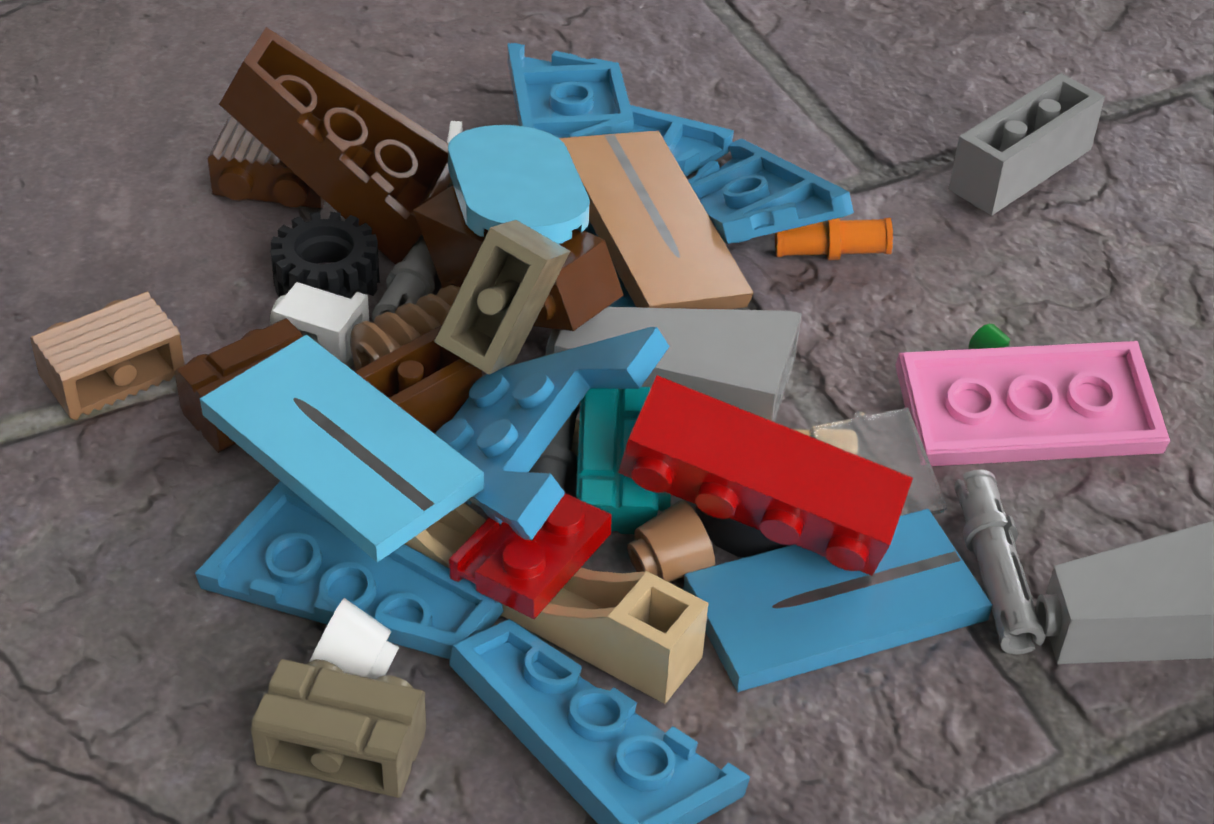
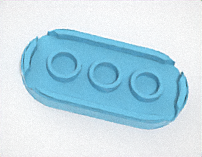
M490 125L466 130L450 140L448 144V170L465 223L475 234L484 237V229L489 231L490 227L517 220L557 244H562L572 239V230L577 229L582 233L588 227L589 196L566 145L556 136L530 127Z

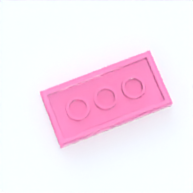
M1138 341L899 353L895 367L919 467L1161 454L1165 452L1170 442Z

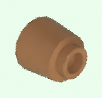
M679 500L636 528L634 532L635 541L627 545L629 557L636 572L648 571L667 582L682 579L686 573L715 566V555L706 529L694 509L685 500Z

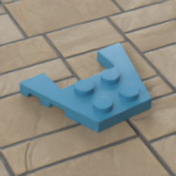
M657 327L644 328L507 366L490 375L486 374L479 378L472 385L469 391V398L452 420L440 427L435 434L484 472V489L465 503L470 505L473 502L481 507L492 520L499 524L504 521L510 525L518 536L526 540H532L565 492L551 473L529 472L589 389L641 388L670 347Z

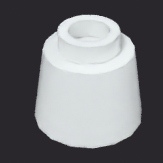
M343 598L329 621L309 662L313 660L328 661L338 666L344 673L376 680L378 677L386 675L399 647L387 641L391 634L390 629Z

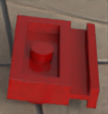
M565 493L532 540H526L518 536L510 525L504 521L499 524L488 518L449 558L450 579L459 583L465 578L475 583L477 592L535 619L611 535L612 514Z

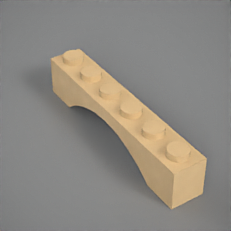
M463 503L409 540L405 545L449 568V558L473 535L486 519ZM580 568L535 619L502 604L503 613L501 615L505 618L511 619L518 625L663 704H666L703 657L708 602L648 571L622 574Z

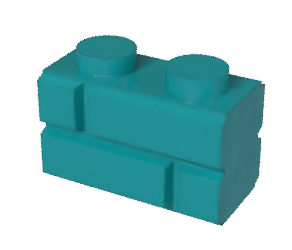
M641 387L640 389L591 388L580 401L577 499L612 514L611 533L618 531L620 534H635L636 528L655 517L658 511H664L671 506V494L648 491L637 485L632 478L618 473L629 436L651 387Z

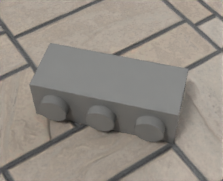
M1062 73L1053 77L959 136L949 190L967 200L976 208L994 215L1092 149L1105 96Z

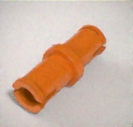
M840 218L775 233L776 257L827 255V260H840L841 254H891L893 246L891 218L875 220H840Z

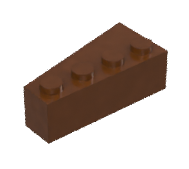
M268 27L264 29L242 62L219 103L225 111L331 207L340 212L341 216L345 219L349 215L359 218V226L367 223L372 228V235L376 234L378 249L394 264L404 259L422 235L413 210L446 190L452 180L448 170L447 142Z

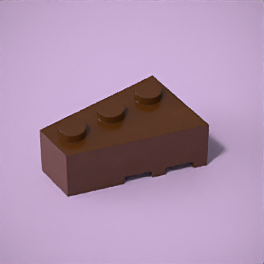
M452 185L413 210L442 284L441 289L450 285L461 288L488 233V230L484 229V237H481L466 225L454 186ZM577 229L572 230V239L559 244L571 252L533 325L534 327L575 331L623 296L605 240L586 231L581 233Z

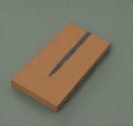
M659 130L559 138L566 145L589 196V221L598 237L605 240L613 265L636 307L737 309L748 307L754 292Z

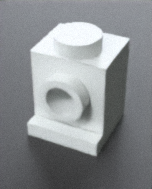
M296 282L286 295H282L276 300L270 315V325L287 318L302 333V336L308 335L350 368L354 363L350 347L351 332L354 325L369 321L368 295L356 292L349 299Z

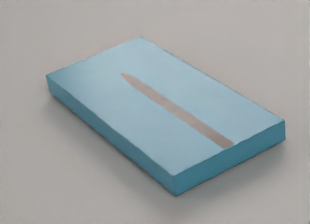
M308 335L301 337L200 398L202 414L205 418L377 563L484 489V472Z

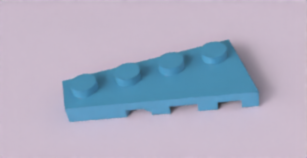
M281 481L195 572L201 589L327 625L340 602L345 598L391 630L388 642L447 659L451 657L453 644L492 627L503 613L502 604L477 592L475 583L465 578L459 583L450 579V569L405 544L377 563Z
M511 619L452 645L449 665L598 824H697L745 796L750 780L749 775L729 762L722 769L718 768L696 753L697 741L674 726L665 733L635 713L636 701L614 687L610 691L595 687L580 677L581 665Z

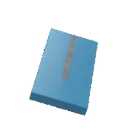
M929 509L900 516L892 542L872 576L861 571L840 569L831 564L826 557L794 544L686 573L683 590L708 602L705 632L737 692L984 622L989 619L992 603Z

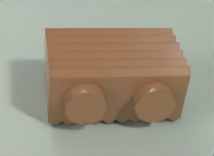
M148 291L126 300L112 301L101 310L70 322L56 323L46 331L30 337L39 376L68 416L75 420H78L82 413L89 415L93 409L101 410L105 404L113 405L117 399L124 401L128 394L136 396L140 389L147 391L151 385L159 386L162 380L170 382L175 375L174 371L185 365L178 328L173 325L171 319L167 318L166 313L162 312L160 305L156 304L154 298L151 299Z

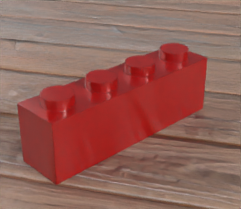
M656 375L629 436L618 472L632 478L637 485L648 491L669 493L696 504L701 511L712 517L733 519L760 530L764 536L776 543L784 545L795 544L826 557L831 564L840 569L861 571L871 576L874 574L892 542L913 477Z

